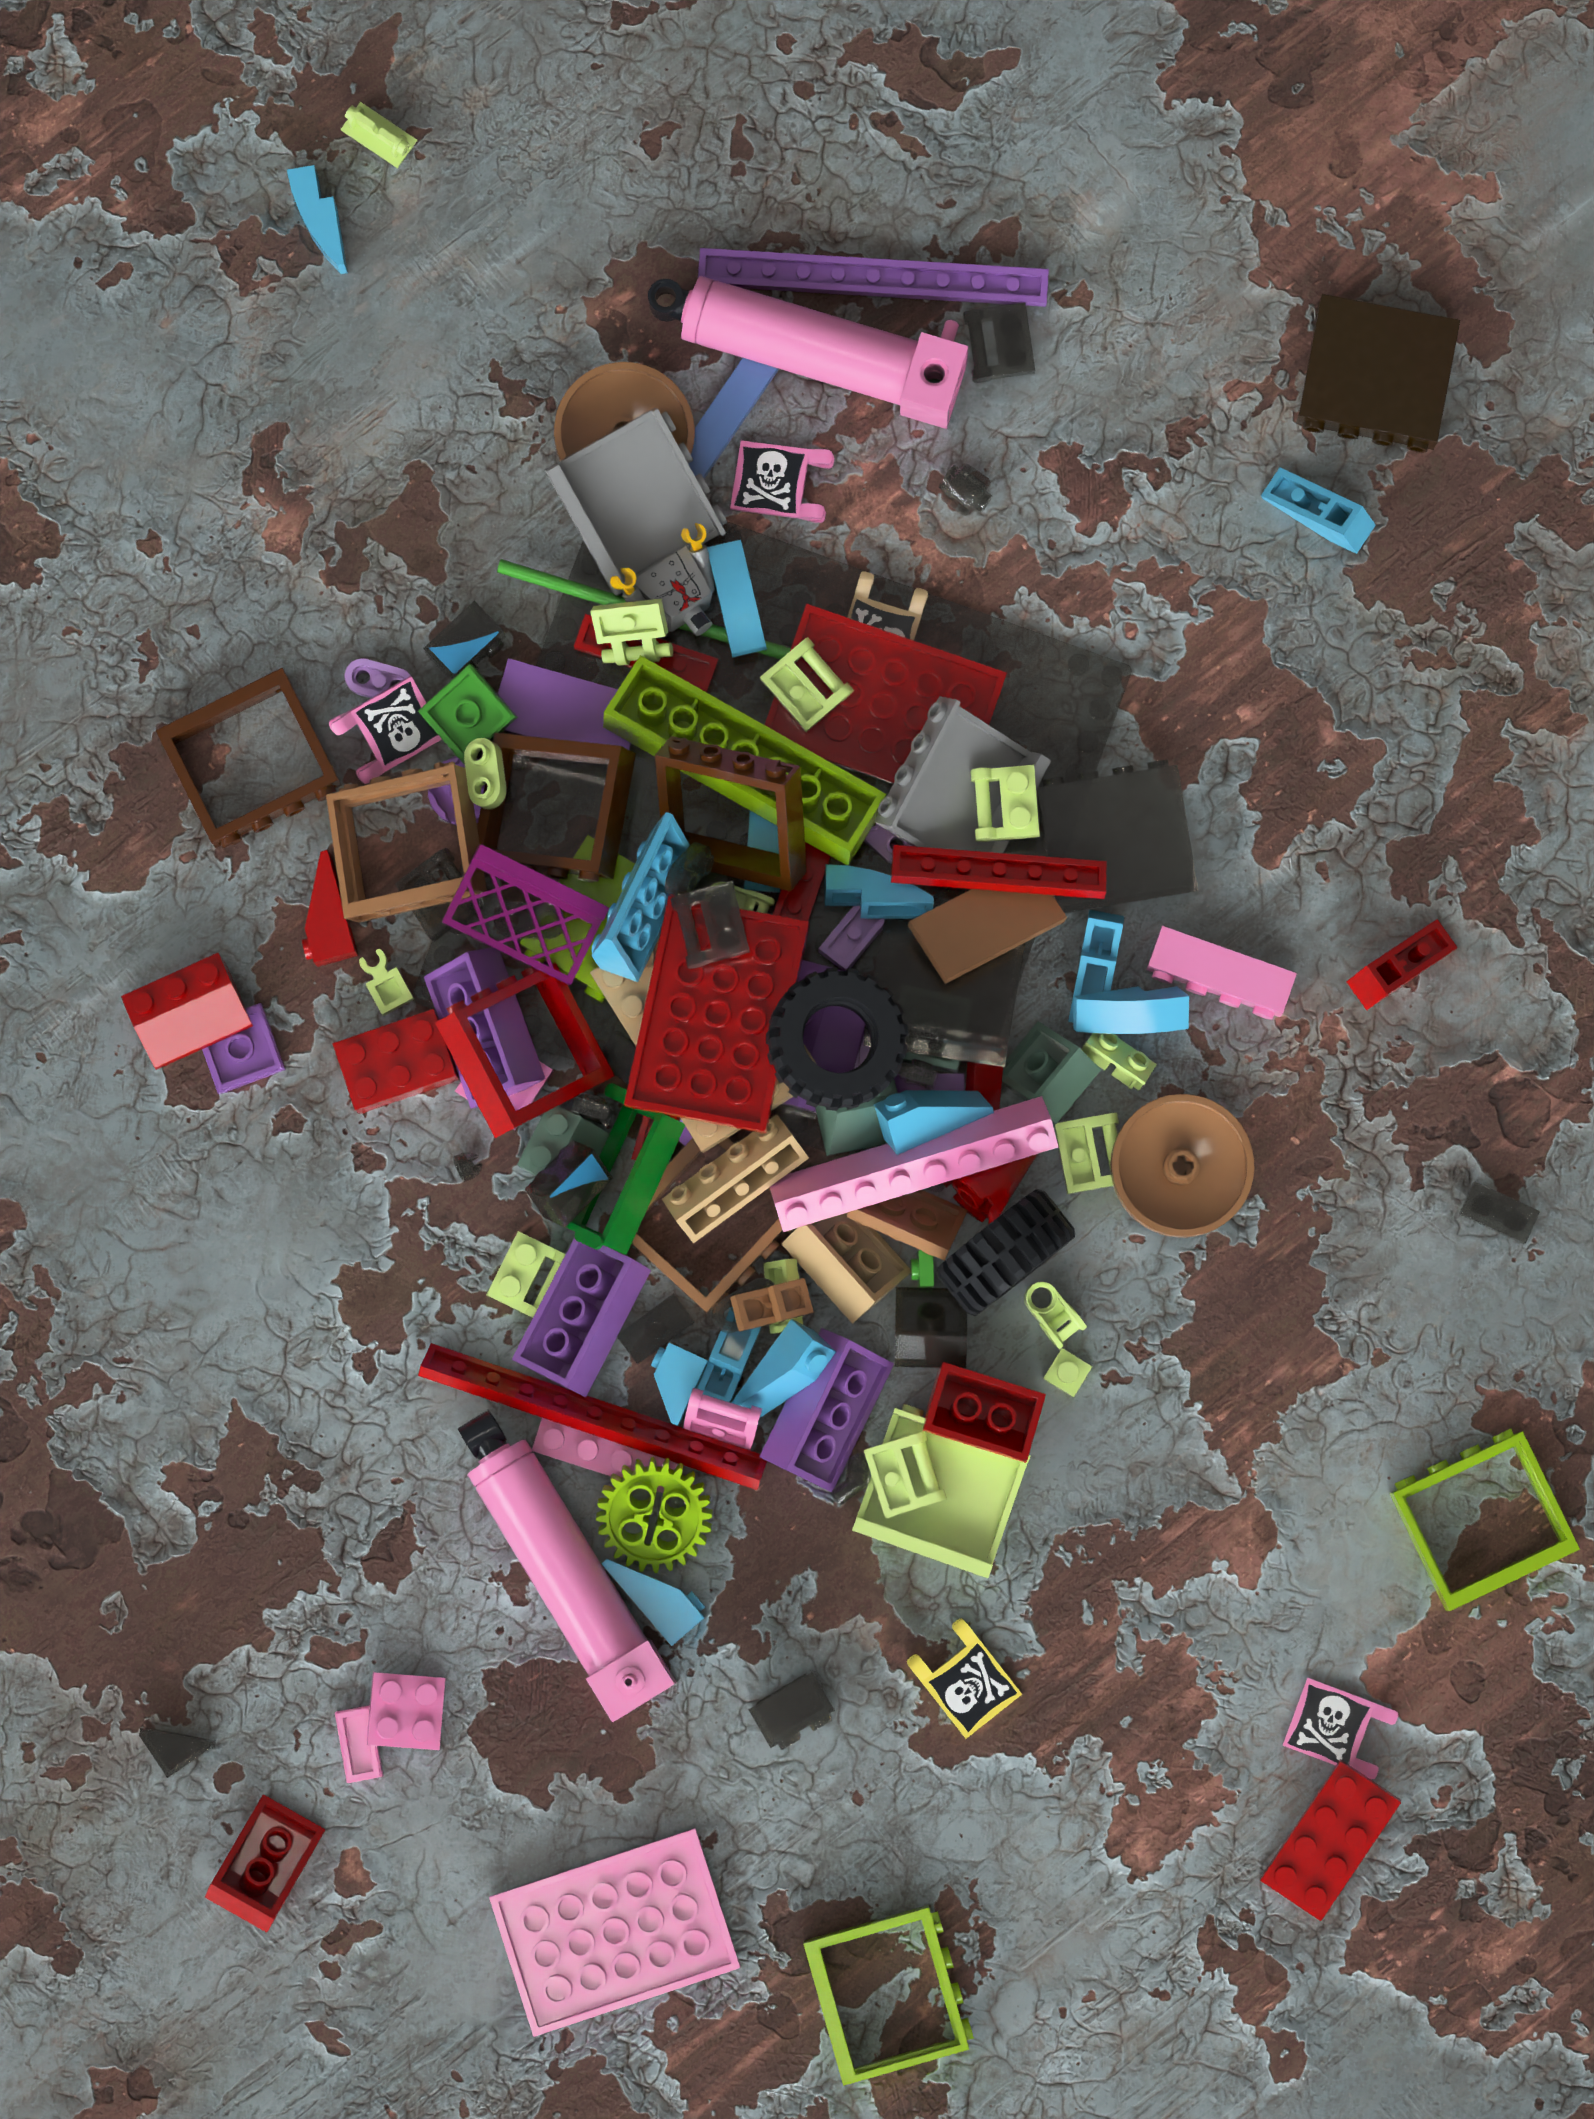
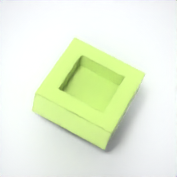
M1061 1348L1043 1379L1074 1397L1092 1366Z

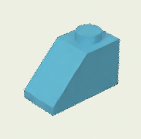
M668 1343L666 1349L659 1347L651 1366L656 1368L654 1377L672 1424L679 1426L687 1410L693 1388L697 1389L708 1360Z

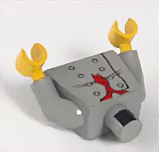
M695 523V528L698 532L695 539H691L688 528H683L681 532L682 539L686 543L691 544L692 548L690 550L686 546L638 577H636L632 569L621 568V572L625 576V583L623 584L618 576H612L610 583L614 589H623V598L626 602L662 599L668 631L673 632L686 623L695 636H699L712 625L711 620L704 611L710 607L715 586L707 546L702 544L706 538V529L703 525Z

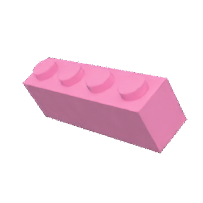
M1162 926L1146 969L1153 972L1152 978L1167 984H1172L1173 980L1187 984L1185 989L1189 992L1205 996L1206 992L1220 996L1219 1002L1235 1008H1239L1240 1003L1254 1008L1253 1014L1272 1020L1274 1015L1281 1017L1297 975L1295 972Z

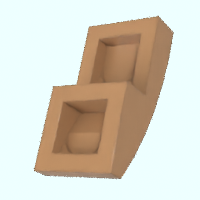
M805 1278L730 1297L739 1332L814 1313Z

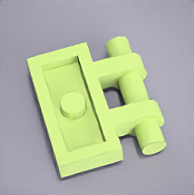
M662 599L597 605L591 609L597 644L611 643L612 649L602 650V661L604 664L629 665L630 661L637 660L640 655L652 662H659L663 657L673 656L671 642L659 644L656 640L658 637H665L668 633ZM641 639L643 645L629 647L626 641Z

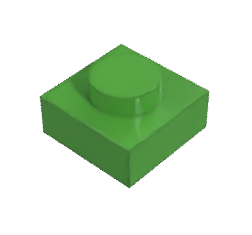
M918 1250L917 1259L910 1260L911 1280H918V1288H932L934 1286L933 1256Z

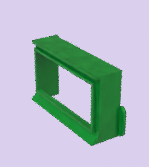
M610 1083L605 1088V1096L622 1103L623 1106L597 1162L608 1177L637 1113L654 1120L603 1234L587 1227L586 1224L606 1180L586 1184L570 1220L551 1213L548 1219L574 1231L576 1241L595 1250L600 1249L604 1245L627 1255L685 1128V1124L663 1113L625 1107L624 1102L627 1089Z

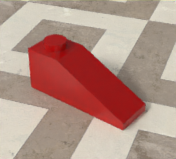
M328 850L320 852L305 924L307 938L301 940L306 959H313L317 967L359 956L350 922L344 919L339 882L332 856Z
M1436 919L1365 966L1346 982L1364 1008L1368 1010L1458 947L1439 920Z

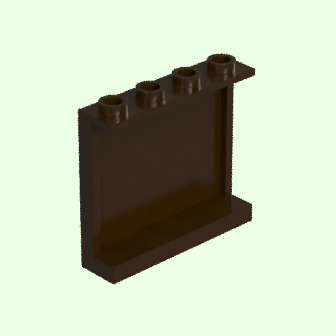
M1322 294L1318 303L1316 325L1296 424L1303 425L1304 430L1314 433H1323L1324 429L1336 431L1339 437L1345 439H1358V436L1372 438L1373 443L1382 446H1392L1394 442L1407 445V449L1414 452L1424 453L1428 449L1434 450L1438 442L1460 320Z

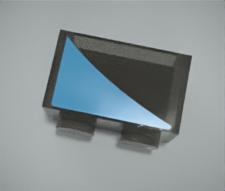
M474 600L423 649L427 657L451 681L469 664H472L478 670L477 664L486 656L492 658L503 648L504 643L502 641L506 636L501 627Z
M572 1140L560 1150L559 1154L544 1170L535 1176L534 1180L525 1188V1191L545 1219L565 1228L613 1177L594 1149Z

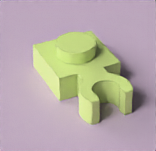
M377 949L376 953L380 959L377 966H368L363 957L359 959V963L367 974L374 977L373 980L366 983V986L381 1014L385 1016L413 1001L414 998L398 968L395 967L387 971V957L381 949Z

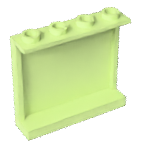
M906 1404L903 1405L902 1410L895 1408L882 1444L921 1432L925 1418L922 1417L924 1411ZM926 1432L928 1441L925 1444L940 1490L944 1489L947 1499L885 1519L871 1475L852 1531L989 1578L1000 1541L1031 1455L1028 1456L1027 1462L1024 1463ZM912 1447L901 1449L916 1498L926 1495Z

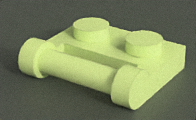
M809 637L801 641L760 677V680L805 732L810 730L855 691L848 682L844 684L813 649L815 644ZM801 657L833 692L828 699H825L795 664Z
M1034 765L976 768L970 771L971 782L975 783L978 829H975V839L977 842L1040 837ZM1000 781L1003 827L998 828L992 827L989 782Z
M1117 1113L1054 1124L1067 1194L1113 1186L1111 1175L1101 1176L1092 1128L1102 1127L1111 1172V1153L1118 1135L1116 1124H1119Z
M518 1231L486 1295L533 1318L566 1254ZM547 1257L555 1262L532 1306L524 1301Z
M925 1431L863 1450L885 1519L947 1499L944 1489L940 1490L925 1444L928 1441ZM912 1447L926 1491V1495L917 1498L901 1449Z

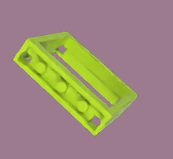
M1511 1428L1491 1437L1494 1444L1482 1450L1479 1444L1465 1449L1459 1453L1462 1458L1461 1460L1450 1465L1446 1459L1427 1468L1429 1475L1416 1480L1414 1475L1406 1477L1395 1483L1397 1490L1389 1493L1446 1611H1452L1580 1550L1523 1431L1513 1434ZM1514 1448L1559 1541L1450 1592L1406 1498L1506 1450Z
M929 1905L803 1942L843 2086L969 2050L967 2040L974 2039L968 2017L964 2019L960 2017L957 2005L964 2003L958 1982L952 1984L950 1982L947 1970L954 1968L948 1947H940L937 1934L944 1931L938 1911L931 1913ZM922 1920L955 2038L854 2067L821 1948Z

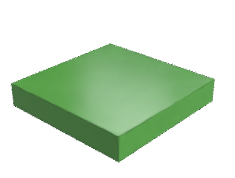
M472 664L466 666L418 711L463 764H465V749L471 741L477 738H486L493 741L494 733H501L518 718Z

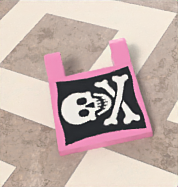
M741 441L730 509L823 523L826 515L824 506L820 504H802L808 465L826 469L832 468L834 464L832 451Z
M412 676L329 721V726L336 735L347 732L356 724L361 730L376 757V760L356 770L357 777L364 784L370 783V779L379 777L384 772L442 740L418 712L426 704V701Z
M1307 1677L1283 1746L1335 1766L1341 1759L1369 1779H1375L1379 1768L1376 1765L1356 1758L1370 1717L1394 1725L1398 1718V1712Z

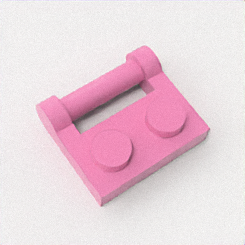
M693 1388L683 1428L751 1451L762 1408L752 1405L750 1409L704 1395L703 1390Z

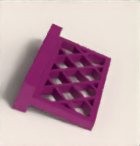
M482 844L478 845L441 922L567 985H571L601 922L605 919L609 907ZM476 868L490 874L494 889L475 895L470 880ZM496 878L508 884L499 887ZM514 886L522 890L527 905L507 911L501 890ZM466 888H468L470 897L461 900ZM496 892L503 913L483 919L477 898ZM528 894L540 900L531 903ZM472 901L479 921L464 925L452 919L458 905ZM547 902L554 906L558 921L539 927L533 906ZM528 908L535 929L515 935L509 914ZM561 910L573 916L563 919ZM504 916L511 937L496 941L489 937L485 923ZM579 918L591 924L584 939L571 943L565 922ZM560 924L567 944L548 951L541 930ZM480 925L483 934L472 929L471 927ZM536 932L543 953L528 957L522 954L517 939ZM513 941L515 950L503 943ZM582 943V945H581V947H580V949H579V951H578V953H577V955H576L573 946H576V945H579V944ZM568 948L573 963L568 974L565 975L553 968L549 954ZM544 956L547 965H545V964H543V963H541V962H539V961H537V960H535V959H538V958H541V957Z

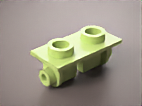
M362 102L357 107L352 105L347 110L345 117L348 120L340 129L397 169L417 142V139Z
M1092 1033L1081 1048L1103 1070H1106L1109 1064L1113 1063L1116 1068L1111 1075L1128 1086L1129 1089L1134 1087L1140 1090L1157 1065L1144 1053L1137 1051L1118 1038L1116 1034Z

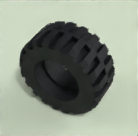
M837 967L826 968L821 973L815 971L793 984L772 1012L769 1020V1030L766 1033V1044L769 1045V1053L767 1054L769 1063L774 1065L776 1070L775 1076L780 1084L784 1082L790 1089L788 1092L793 1097L797 1098L799 1096L805 1099L806 1104L816 1108L819 1105L826 1107V1110L837 1111L839 1108H847L848 1110L856 1108L864 1102L868 1103L890 1085L902 1067L901 1064L906 1057L908 1049L906 1037L909 1035L908 1025L904 1024L902 1020L904 1011L900 1004L896 1005L891 998L894 994L888 987L882 989L876 984L878 979L869 974L867 977L858 975L859 970L848 968L846 971H838ZM829 1006L844 1007L856 1013L866 1024L871 1037L870 1049L866 1059L855 1069L843 1073H834L819 1067L812 1061L804 1047L803 1034L809 1018L820 1009Z
M1035 1189L939 1265L937 1268L938 1277L966 1313L977 1316L1074 1239L1075 1228L1045 1191Z

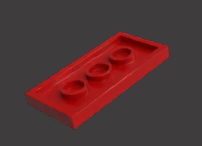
M1340 1759L1260 1877V1881L1319 1921H1322L1401 1804V1799Z

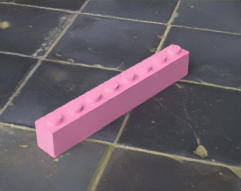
M1042 1096L995 1110L994 1113L899 1155H896L888 1144H884L787 1174L769 1188L782 1230L785 1232L1058 1148V1143L1051 1117Z

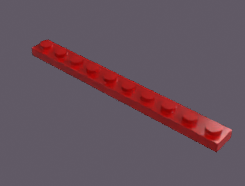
M433 1343L430 1344L420 1366L418 1374L420 1377L663 1459L669 1458V1461L678 1464L682 1463L684 1466L758 1490L768 1462L760 1458L759 1453L590 1396L584 1397L572 1390Z

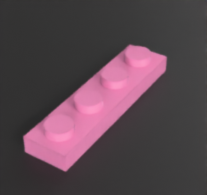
M544 1418L541 1419L532 1447L533 1452L608 1476L614 1473L623 1477V1465H627L632 1471L635 1470L636 1459H640L644 1467L649 1466L651 1457L655 1458L657 1466L662 1467L665 1461L663 1458ZM670 1461L669 1468L674 1470L678 1463ZM659 1486L657 1491L663 1493L664 1487Z

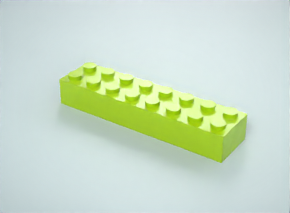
M641 655L604 711L603 728L653 756L671 736L682 739L684 737L688 740L708 745H717L721 748L738 752H748L755 756L781 760V762L800 766L805 842L845 865L850 864L875 824L874 820L878 814L879 804L886 797V793ZM680 770L777 826L775 792Z

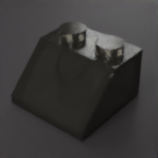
M896 1287L894 1367L940 1368L942 1363L945 1362L966 1368L967 1313L947 1288Z

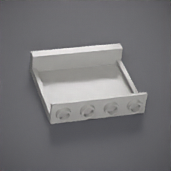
M657 408L651 409L544 470L615 596L622 593L623 589H614L611 586L610 579L612 576H618L624 584L625 576L621 572V568L632 569L636 577H638L686 546L690 550L692 548L691 544L686 543L681 537L683 528H688L690 537L693 540L698 534L695 523L703 525L707 534L702 544L718 535L723 536L726 534L723 525L727 523L723 512L718 505L711 506L706 497V494L710 492L707 483L701 474L694 475L689 466V463L693 461L690 452L683 442L678 445L671 433L676 430L673 421L666 411L660 413Z
M939 696L938 700L930 707L927 715L928 719L921 732L913 739L911 751L905 763L897 770L892 788L888 795L880 802L878 814L874 822L912 846L1004 853L1010 840L977 842L975 839V829H978L975 783L971 782L970 771L976 768L1034 765L1037 789L1051 760L1042 754L1028 751L959 706L960 701ZM1000 781L989 782L992 827H1003Z

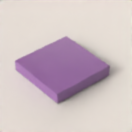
M261 1003L246 1008L253 1024L252 1027L202 1049L219 1095L286 1070Z

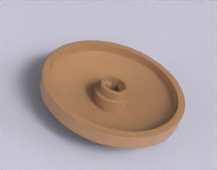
M615 362L596 367L579 377L566 391L559 404L554 424V442L559 461L653 408H657L660 413L665 411L668 413L676 427V430L671 432L678 445L683 442L691 454L694 445L695 427L688 401L671 379L649 366L632 362Z
M1168 1095L1142 1106L1120 1129L1111 1153L1112 1183L1123 1207L1144 1227L1170 1237H1195L1209 1233L1224 1225L1244 1204L1254 1178L1253 1150L1242 1125L1223 1106L1196 1095Z

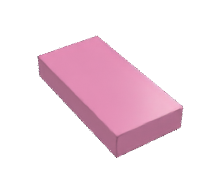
M370 1705L335 1712L347 1783L383 1777L379 1747L367 1745Z

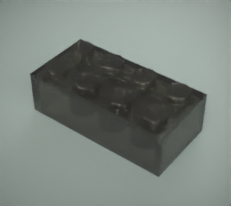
M812 1669L754 1703L748 1710L770 1748L778 1744L780 1749L783 1750L800 1740V1731L809 1725L815 1731L832 1721L833 1716L831 1712L835 1711V1705L815 1670Z

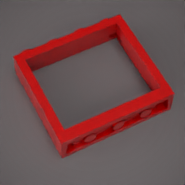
M556 962L553 963V968L560 972ZM533 967L522 971L523 978L518 981L515 975L497 983L498 991L494 993L488 987L472 995L470 998L473 1003L466 1005L464 1000L446 1008L449 1015L435 1022L495 1138L615 1076L568 985ZM536 985L583 1077L515 1111L467 1018Z

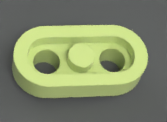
M477 738L468 744L464 752L468 794L471 801L477 806L484 809H494L504 801L506 796L502 752L496 743L486 738ZM483 750L482 758L477 760L478 753ZM487 784V791L481 794V788Z

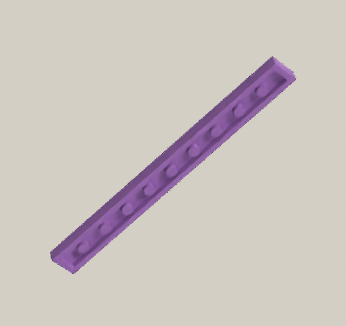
M700 248L698 278L703 276L714 281L745 289L1042 307L1047 305L1049 269L711 248Z

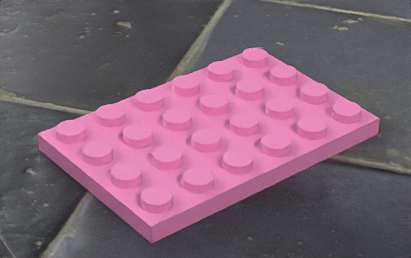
M696 1828L489 1897L533 2037L741 1967Z

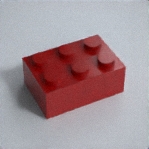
M434 1009L332 1043L354 1110L358 1114L460 1080L452 1055L435 1024L439 1019Z

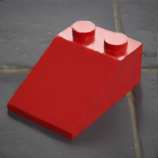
M263 1794L211 1882L205 1898L261 1930L268 1932L326 1829Z

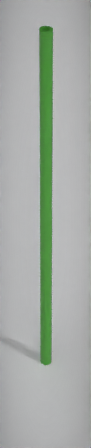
M503 559L500 560L497 573L601 605L626 602L623 596H615L613 593ZM686 623L679 627V629L692 632ZM712 624L706 632L701 634L702 636L729 644L724 627ZM765 640L767 650L757 653L782 659L790 652L791 648Z

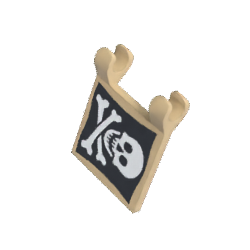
M862 571L847 618L914 640L927 602L928 591L916 588L909 610H903L868 599L874 583V575Z

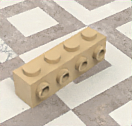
M776 1114L769 1119L766 1134L753 1131L740 1142L733 1144L713 1162L703 1166L698 1173L683 1184L672 1189L668 1195L662 1198V1201L686 1235L695 1243L809 1159V1157Z

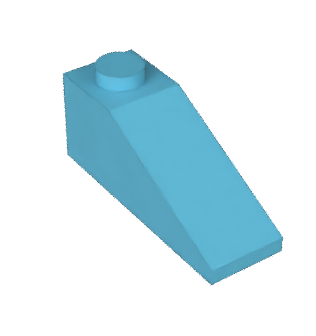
M1279 467L1261 494L1265 501L1328 541L1356 554L1376 526L1363 506Z
M905 1090L901 1093L889 1095L885 1100L874 1104L883 1138L896 1155L994 1113L993 1107L979 1091Z
M791 1319L731 1403L750 1409L752 1405L762 1408L761 1418L816 1381L836 1351L814 1330Z
M606 1559L601 1563L671 1646L705 1618L701 1611L706 1607L692 1591L686 1595L679 1588L610 1559Z

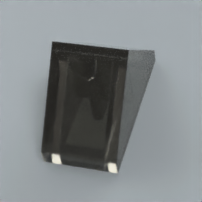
M148 1727L140 1728L139 1733L140 1738L167 1778L174 1776L215 1747L216 1740Z

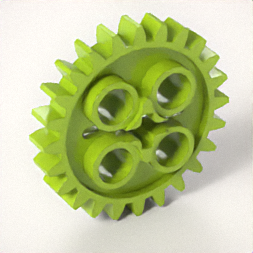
M651 1457L647 1467H644L640 1459H636L635 1470L633 1471L627 1465H623V1477L613 1473L610 1481L614 1487L604 1485L602 1493L607 1498H598L597 1506L603 1509V1511L596 1513V1521L604 1522V1524L599 1526L598 1534L609 1535L604 1542L605 1548L615 1545L616 1549L613 1557L617 1559L625 1554L627 1556V1567L635 1560L639 1561L640 1572L644 1571L647 1564H652L654 1573H658L659 1566L662 1563H665L667 1569L672 1571L673 1560L675 1559L683 1566L686 1565L687 1558L685 1553L687 1552L696 1557L698 1555V1548L695 1543L699 1545L706 1544L707 1538L701 1532H711L712 1524L705 1520L712 1518L713 1510L704 1508L710 1504L711 1497L710 1495L700 1496L704 1491L705 1484L703 1482L695 1485L692 1484L695 1479L694 1471L686 1476L682 1475V1463L677 1465L674 1470L670 1469L669 1458L665 1459L662 1467L657 1466L654 1457ZM659 1486H663L664 1492L660 1502L659 1515L656 1519L652 1542L646 1544L645 1537L648 1531L656 1491ZM642 1488L650 1493V1497L645 1500H638L632 1496L631 1492ZM676 1496L682 1498L685 1501V1505L680 1508H673L666 1501ZM629 1522H636L642 1527V1530L635 1534L629 1533L623 1526ZM664 1530H671L677 1535V1538L670 1542L664 1541L658 1534Z

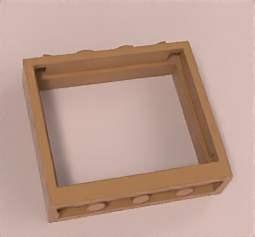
M454 761L445 764L438 762L434 764V769L431 770L409 769L402 772V777L391 779L389 776L375 777L370 779L369 785L359 787L358 784L344 785V788H340L339 792L326 795L344 919L360 923L452 901L463 877L365 899L352 808L450 784L463 872L465 874L472 860L471 858L480 843L474 803L468 794L466 769L464 767L455 765ZM476 868L470 880L475 895L487 891L484 871ZM466 888L461 899L470 897L468 888Z
M693 1138L667 1165L646 1213L701 1155L702 1152ZM727 1138L718 1145L727 1151L734 1143ZM778 1218L707 1297L697 1290L638 1234L635 1235L632 1245L708 1314L712 1309L718 1313L728 1303L731 1297L728 1292L736 1283L742 1287L756 1272L752 1266L760 1257L767 1260L780 1245L776 1239L783 1233ZM795 1229L788 1230L787 1232L790 1234V1233H792Z

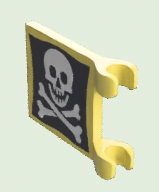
M960 1618L952 1624V1629L966 1645L962 1650L933 1673L917 1654L911 1656L907 1660V1664L965 1739H967L1021 1696L1022 1693L964 1619Z

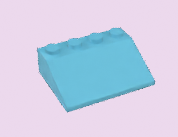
M666 812L651 830L647 840L640 844L637 851V861L632 871L628 872L623 879L622 892L618 901L609 908L605 928L602 934L596 936L592 945L591 956L600 969L636 982L639 981L660 937L668 895L679 897L697 859L671 813Z

